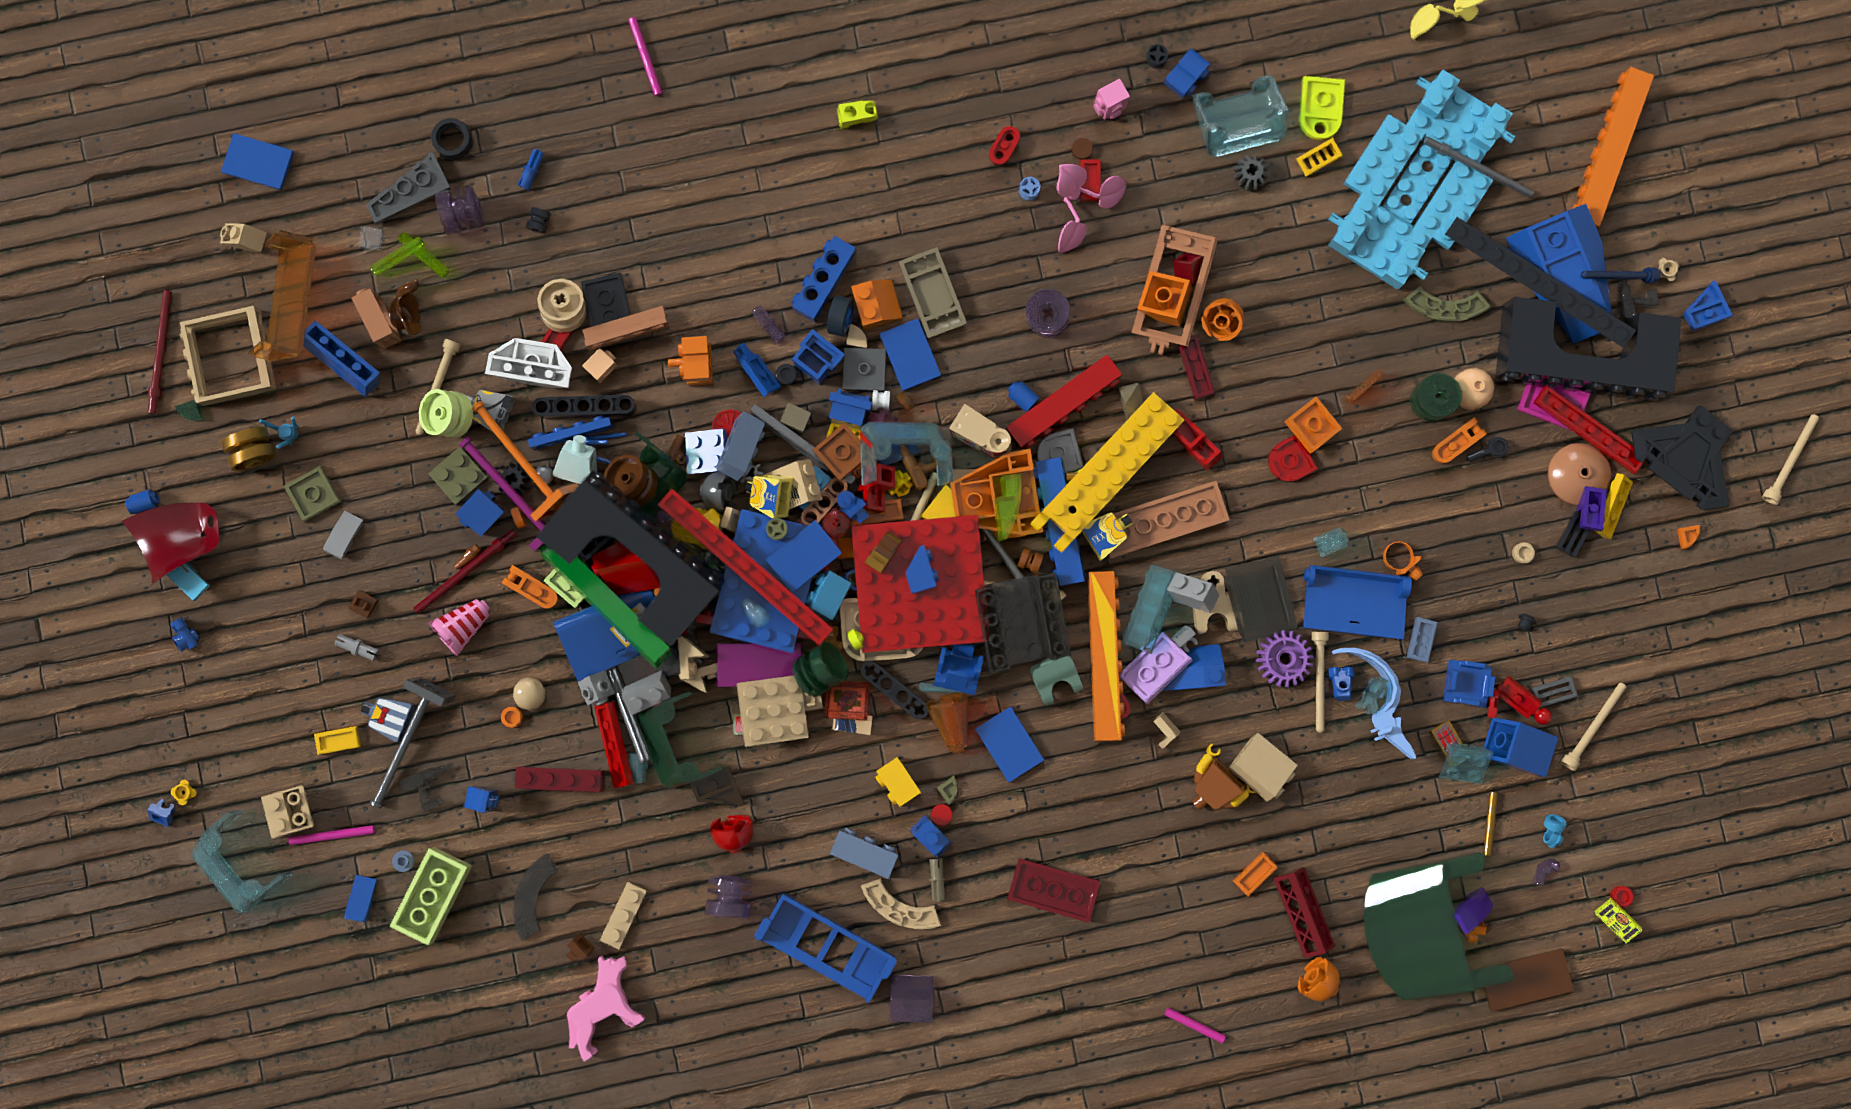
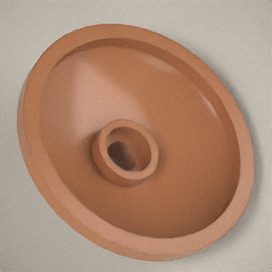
M1575 443L1561 448L1552 457L1548 467V481L1557 497L1566 503L1578 505L1585 486L1606 489L1607 491L1611 481V469L1608 460L1597 448L1584 443ZM1582 469L1586 470V476H1583L1581 474Z

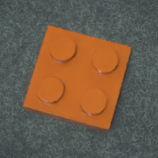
M1317 396L1284 421L1310 454L1342 429Z

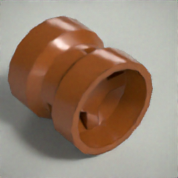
M1024 547L1017 567L1022 569L1029 568L1031 572L1037 574L1044 554L1040 552L1033 553L1030 549Z

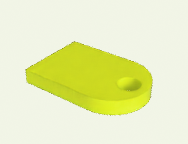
M1303 77L1299 122L1302 131L1308 137L1315 140H1326L1332 137L1340 128L1345 80ZM1315 125H1323L1325 128V133H1317L1315 131Z

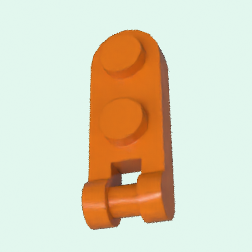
M1473 417L1433 448V459L1440 464H1445L1485 436L1487 432L1479 427L1477 419ZM1471 429L1475 435L1471 437L1467 430Z
M511 566L510 574L502 581L504 585L543 608L551 609L557 605L559 596L556 591L518 567ZM517 576H520L522 580L517 585L514 583V581L516 580Z

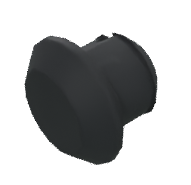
M1524 613L1519 615L1521 620L1518 627L1520 629L1529 631L1532 624H1537L1534 617Z

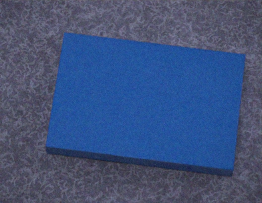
M233 133L221 173L282 191L294 151Z
M918 318L879 333L902 391L941 377Z
M814 520L769 556L766 561L793 593L842 552L818 522Z
M1011 706L975 728L1008 783L1044 761Z

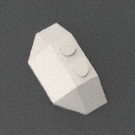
M514 338L489 353L485 374L511 382L547 388H569L572 367L557 345Z

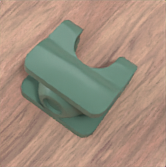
M1060 653L1030 667L1032 679L1046 706L1054 703L1052 687L1058 681H1067L1075 693L1083 691V685L1074 662L1066 653Z

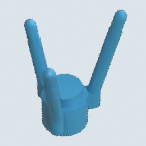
M294 416L291 417L292 425L283 424L280 427L268 421L259 420V423L278 431L279 437L285 440L276 446L278 449L286 445L291 446L292 441L298 437L297 429L299 425Z

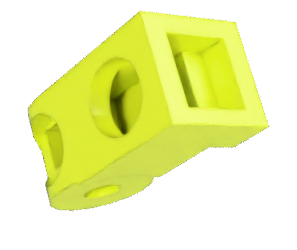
M873 100L838 105L837 114L841 129L848 128L849 125L868 123L878 119L875 101Z

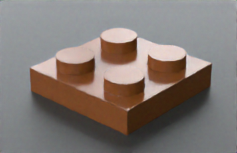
M845 423L812 449L840 482L872 456V453L862 442L860 446V439Z

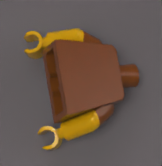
M1213 744L1207 747V754L1202 757L1196 767L1194 776L1196 786L1194 790L1199 795L1192 802L1199 810H1202L1207 804L1215 810L1218 808L1237 807L1249 797V793L1256 792L1254 790L1251 791L1248 785L1243 784L1217 758L1213 760V757H1216L1221 752V749L1219 748L1217 753H1212L1211 747Z

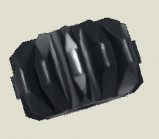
M509 462L508 469L502 465L501 468L504 472H499V474L511 484L510 486L517 493L519 491L523 495L526 494L523 488L524 486L526 488L531 487L530 484L526 483V481L531 480V477L526 475L527 473L522 469V466L519 463L515 466L513 462ZM511 477L518 479L516 483H512L509 480ZM501 487L498 488L500 492L504 491Z

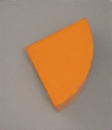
M1700 525L1677 529L1681 549L1693 545L1700 534Z

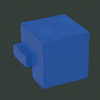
M812 329L799 346L801 348L792 358L794 366L820 385L830 371H834L845 357V354Z
M839 388L837 393L831 392L829 397V403L832 404L829 415L830 423L839 425L845 423L848 427L863 430L866 414L870 413L872 408L870 396L866 395L864 397L844 392Z
M478 488L455 514L461 519L459 522L464 527L468 525L481 537L503 514L504 509L492 499L495 495L488 490L484 493Z

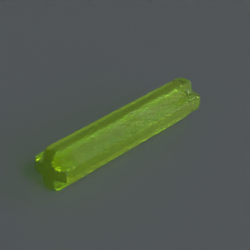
M402 232L397 239L402 245L441 278H445L450 271L446 266L406 232Z
M421 237L414 238L371 265V272L375 276H379L424 248V241Z

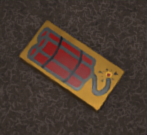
M1449 720L1429 730L1450 767H1454L1470 758L1469 753Z

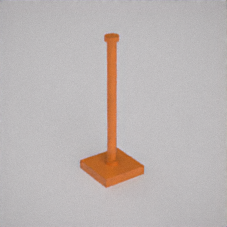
M480 401L472 407L474 413L477 412L547 497L530 516L535 522L554 516L578 487V483L558 488L553 492L487 412L483 402Z

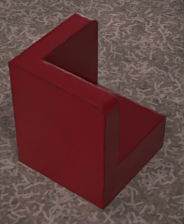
M1184 252L1173 261L1174 276L1190 280L1192 287L1196 285L1203 263L1202 256Z

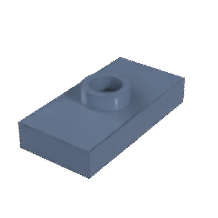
M1420 617L1415 618L1406 658L1424 663L1429 662L1438 622Z

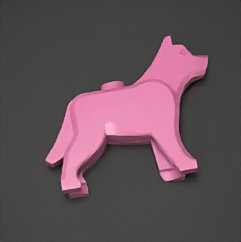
M603 956L599 957L598 979L594 992H591L589 989L579 996L581 1001L567 1012L570 1034L569 1048L574 1049L577 1044L584 1062L598 1052V1049L591 1044L596 1022L616 1014L626 1025L633 1027L645 1019L642 1014L631 1009L625 991L622 988L621 975L627 968V961L624 956L619 959L610 957L606 960Z

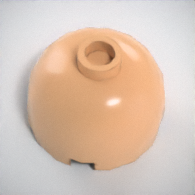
M1471 368L1457 374L1452 381L1450 389L1457 405L1463 409L1475 410L1488 404L1493 397L1495 387L1490 374L1482 369Z

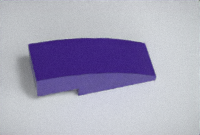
M1481 887L1469 893L1466 900L1458 903L1454 916L1464 933L1467 934L1486 918L1494 905L1484 888Z

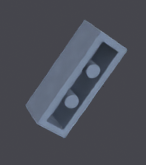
M743 411L734 422L716 470L737 481L743 475L746 476L752 466L749 462L758 451L756 447L757 442L759 443L764 436L763 427L765 422Z
M846 827L844 831L840 829L830 854L889 879L898 857V853L895 852L896 848L887 844L881 847L875 844L877 840L865 836L862 839L856 836V831Z

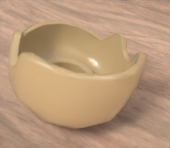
M533 677L520 679L515 685L513 692L516 704L520 708L530 711L539 708L544 702L546 695L545 688L540 680Z

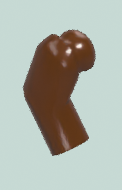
M678 434L669 449V454L673 463L681 466L686 463V456L682 451L686 438Z

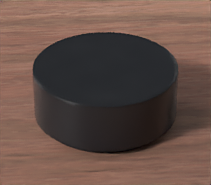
M782 364L776 371V377L782 385H791L797 379V372L792 365Z

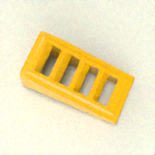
M1331 138L1296 158L1307 177L1342 158L1343 155L1335 140ZM1329 146L1334 153L1333 157L1329 155L1326 149ZM1319 151H1323L1327 158L1326 161H1323ZM1313 154L1316 155V157H1317V159H1318V161H1319V163H1320V164L1317 165V166H1316V164H1315L1313 158L1311 157ZM1308 158L1311 166L1313 167L1310 170L1308 169L1304 161V159Z

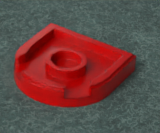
M1295 435L1275 445L1268 457L1270 471L1281 481L1294 482L1318 470L1310 453Z

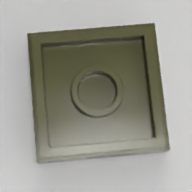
M321 465L284 485L287 494L305 523L342 502Z

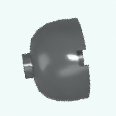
M720 471L710 474L700 487V496L703 498L707 508H714L720 513H724L726 507L734 508L736 502H732L733 493L737 495V480Z

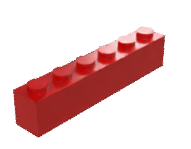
M1107 354L1008 425L1005 430L1020 450L1024 447L1029 449L1036 443L1035 439L1040 435L1042 437L1047 436L1053 431L1051 427L1059 423V425H1062L1070 419L1068 415L1073 411L1076 413L1080 412L1087 406L1085 404L1090 399L1093 401L1097 400L1103 395L1102 391L1105 388L1109 387L1112 389L1120 383L1119 378L1122 373Z

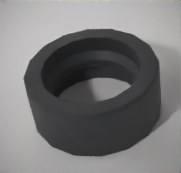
M447 118L434 126L431 141L433 147L442 157L457 160L469 153L472 148L473 137L464 122L455 118ZM452 127L458 128L464 135V142L456 150H446L440 142L442 133Z

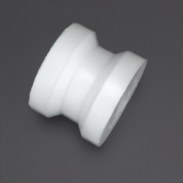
M873 390L872 411L883 409L885 412H889L890 391L882 393L878 390Z

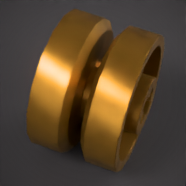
M266 427L244 429L225 437L221 441L224 452L230 454L227 461L232 471L252 469L276 458L274 446L267 443L270 440V436Z

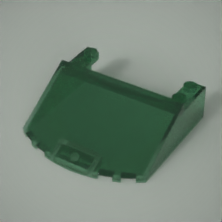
M1475 851L1372 874L1367 893L1365 894L1363 918L1366 941L1372 959L1383 979L1402 1000L1474 991V989L1515 981L1511 968L1504 964L1469 970L1457 919L1454 916L1455 911L1447 879L1482 871L1485 866L1483 852Z

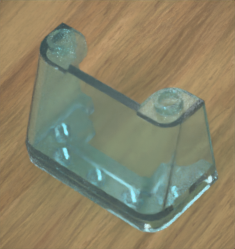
M1272 75L1257 78L1252 85V91L1214 101L1212 94L1208 92L1193 95L1194 109L1206 150L1210 156H1220L1277 141L1284 137L1287 132L1288 109Z

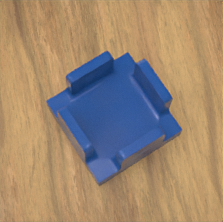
M954 644L952 650L942 647L934 686L975 695L984 656L979 655L977 657L973 655L975 648L973 644Z
M1449 660L1443 701L1486 708L1487 700L1493 696L1495 676H1491L1492 666L1471 661Z

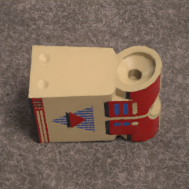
M966 404L963 405L949 428L953 438L990 456L994 460L1008 452H1012L1011 437L1006 430L1001 429Z

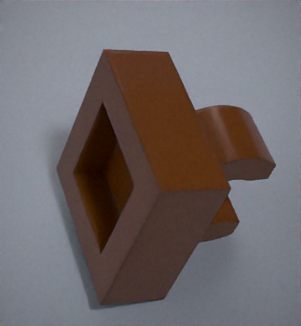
M358 590L348 609L369 619L379 600Z
M580 933L567 945L571 951L566 956L571 961L576 957L582 961L595 948Z

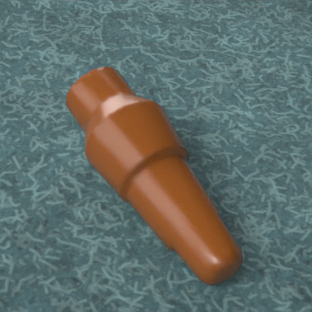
M477 544L472 548H468L463 554L464 556L454 565L455 569H460L476 558L481 548Z

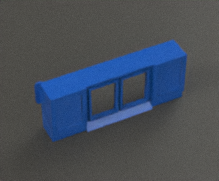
M786 893L782 894L769 919H763L755 933L757 940L765 941L865 998V1001L868 1003L882 978L887 979L896 964V959L892 953L820 914ZM812 917L833 928L816 958L796 947ZM838 932L858 942L843 972L822 961Z

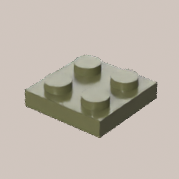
M460 446L428 473L455 505L461 503L488 479Z

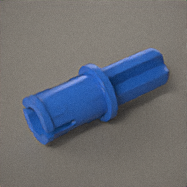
M538 149L533 150L527 166H523L524 171L517 184L519 187L530 190L536 174H539L537 170L544 156L542 151Z

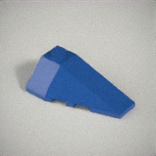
M1219 644L1197 646L1190 649L1189 652L1185 651L1192 659V662L1162 691L1226 686L1225 668Z

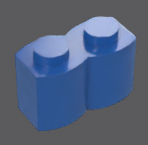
M1191 48L1170 72L1164 84L1182 99L1186 95L1191 96L1197 88L1195 83L1199 79L1203 81L1209 74L1210 70L1208 68L1210 63Z

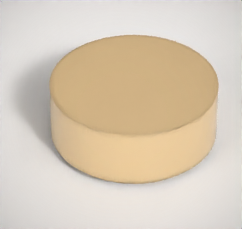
M1519 543L1513 548L1512 556L1516 562L1525 564L1533 560L1535 550L1529 543Z

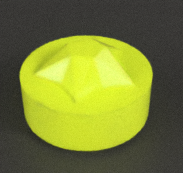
M855 629L847 632V636L855 650L864 647L862 644L864 637L860 632H857Z

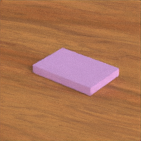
M1162 632L1122 673H1119V678L1148 704L1192 662V659Z

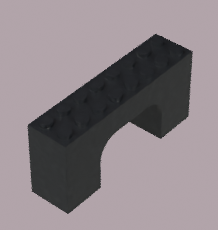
M1513 297L1503 304L1495 378L1502 379V382L1513 383L1516 380L1522 381L1524 385L1543 383V387L1548 385L1550 388H1555L1556 385H1564V390L1574 391L1576 388L1584 389V392L1587 393L1603 391L1605 395L1617 396L1619 393L1625 394L1626 398L1643 396L1649 401H1659L1660 398H1665L1666 395L1674 392L1681 317L1640 312L1627 319L1625 323L1635 328L1636 331L1624 346L1620 358L1609 359L1570 354L1558 347L1553 336L1556 302Z
M593 470L583 479L536 537L569 564L597 536L607 535L619 540L658 574L660 591L637 620L671 647L720 590L725 582L723 574L718 569H712L707 565V561L702 556L695 555L690 551V547L685 542L678 541L673 537L674 534L671 530L661 527L654 516L644 513L637 502L626 498L619 487L609 484L607 478L602 473Z

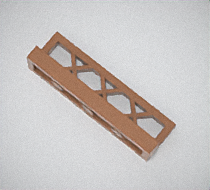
M663 306L583 329L585 346L591 351L667 328L669 325Z

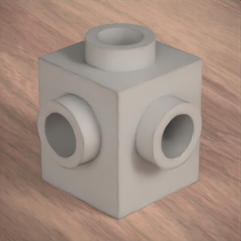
M605 670L590 675L578 682L587 705L596 703L597 706L609 701L607 697L615 694Z

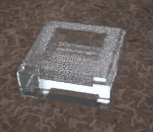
M362 226L358 247L381 251L384 231L382 229Z

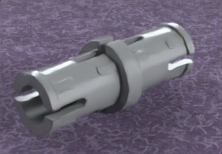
M341 633L337 636L344 643L335 640V646L351 651L352 655H360L373 662L377 659L376 656L369 653L372 652L378 655V648L366 645L362 640L351 639Z

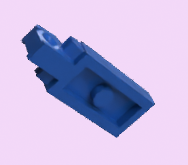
M745 343L740 344L733 351L737 360L763 397L781 388L758 353L754 354Z

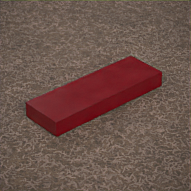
M1197 334L1192 335L1188 347L1179 344L1177 346L1194 400L1214 395L1215 391Z

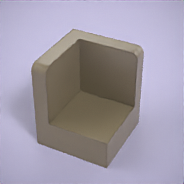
M788 403L780 423L791 431L802 435L811 413Z

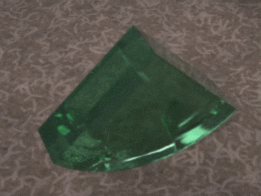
M195 400L175 406V409L182 417L192 421L203 420L199 405Z

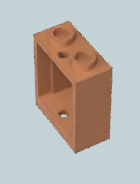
M365 288L356 292V296L352 297V300L373 342L385 350L403 341L398 330L391 324L389 312L382 298L372 289Z

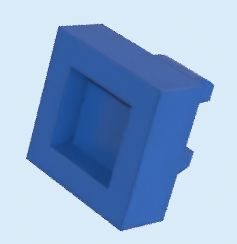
M164 799L159 800L157 805L152 803L147 810L149 819L169 828L173 822L174 804L172 803L169 808L165 809L162 808L165 805Z

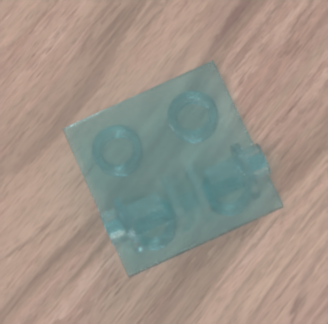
M1455 742L1447 743L1446 751L1448 754L1439 777L1481 784L1493 752L1486 749V747L1470 745L1468 748L1467 744H1464L1462 747V744Z

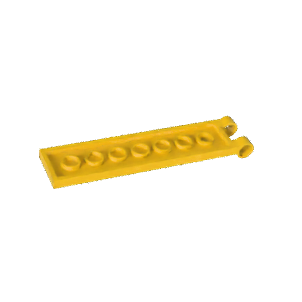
M1153 392L1045 509L1038 514L1030 525L1036 531H1039L1049 519L1057 525L1065 534L1055 543L1054 547L1062 553L1183 423L1184 419ZM1069 507H1075L1076 513H1070Z

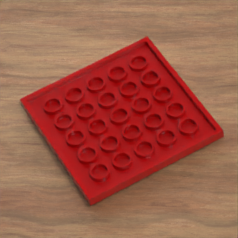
M978 515L851 526L860 631L864 637L862 653L989 641ZM889 531L901 539L902 542L881 574L867 565L865 561L876 545L879 544L885 533ZM924 545L925 549H930L933 561L929 563L931 570L936 569L939 581L935 582L936 587L912 594L906 571L919 547Z

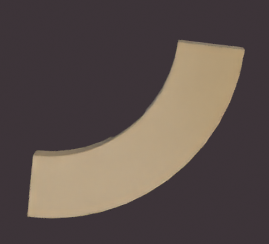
M881 878L861 885L863 893L871 906L892 923L914 929H930L941 926L934 905L913 907L901 903L887 891Z

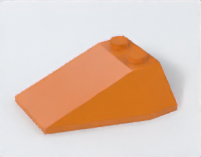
M1031 449L1008 452L950 482L955 517L978 515V524L981 529L1017 535L1043 532V527L1036 531L1030 525L1040 513Z

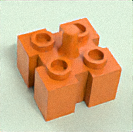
M707 336L681 338L682 344H678L679 357L681 356V358L668 359V367H679L680 377H682L683 381L687 382L688 386L713 385L711 343L708 341Z

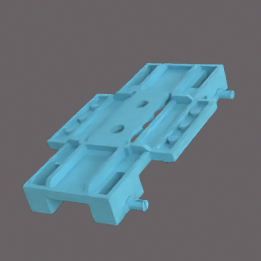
M1442 70L1431 83L1422 77L1418 79L1416 84L1426 90L1425 96L1406 125L1393 116L1387 115L1343 183L1359 193L1360 197L1344 219L1334 212L1328 219L1339 226L1328 246L1397 290L1404 285L1407 278L1412 274H1415L1422 280L1425 279L1428 272L1418 267L1420 258L1425 252L1424 249L1430 240H1433L1447 250L1450 249L1454 240L1446 236L1445 233L1457 216L1466 222L1468 221L1493 182L1491 178L1448 156H1442L1436 153L1437 150L1422 144L1384 205L1380 206L1379 204L1421 140L1424 141L1428 136L1440 143L1445 142L1449 144L1450 148L1480 163L1497 139L1501 137L1511 144L1516 137L1505 130L1507 122L1513 113L1496 102L1492 107H1489L1457 86L1460 80L1445 70ZM1451 160H1454L1455 163L1414 226L1410 225ZM1423 162H1431L1433 170L1431 172L1424 171L1422 168ZM1408 195L1411 198V204L1404 206L1400 201L1401 196Z

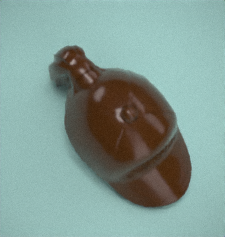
M418 279L399 287L396 292V298L389 307L391 324L396 329H406L410 335H416L421 330L419 324L420 317L418 315L419 305L413 295V292L418 288Z

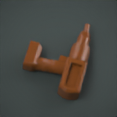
M902 441L898 442L904 458L903 463L911 477L910 481L915 490H922L928 485L924 473L946 467V463L939 450L932 453L931 458L933 462L924 465L923 462L917 463L915 457L910 454L906 446L904 447Z

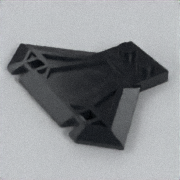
M1697 406L1686 423L1631 431L1635 459L1640 463L1647 459L1650 462L1648 469L1689 501L1693 497L1697 498L1699 501L1696 506L1699 509L1706 510L1729 506L1720 449L1733 430L1704 407ZM1652 449L1657 452L1656 455L1651 452ZM1701 487L1706 490L1704 493L1699 490Z

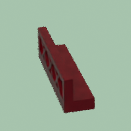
M1305 867L1297 868L1290 873L1273 878L1304 957L1308 958L1324 954L1333 949L1335 943ZM1282 880H1290L1292 885L1291 891L1284 887ZM1292 899L1299 903V911L1292 908ZM1300 919L1307 923V931L1300 928ZM1308 939L1314 942L1317 950L1309 951L1307 946Z

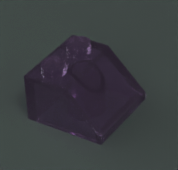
M891 975L889 1021L932 1023L933 976Z

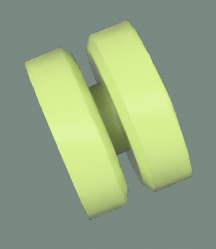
M435 389L429 391L422 399L419 408V421L426 433L456 438L464 435L471 426L473 419L472 404L465 394Z

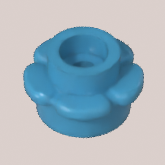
M1548 829L1543 836L1544 843L1550 848L1559 846L1563 841L1562 832L1557 833Z

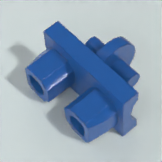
M843 491L838 495L837 503L841 507L839 511L843 515L852 518L858 523H862L869 516L863 508L866 505L865 502L855 497L852 492Z

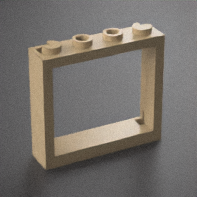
M250 306L180 322L181 334L179 335L181 340L184 341L185 349H183V355L185 360L188 361L189 369L187 374L193 384L191 394L194 395L196 403L206 406L277 390L260 309ZM248 319L261 384L208 396L195 331Z

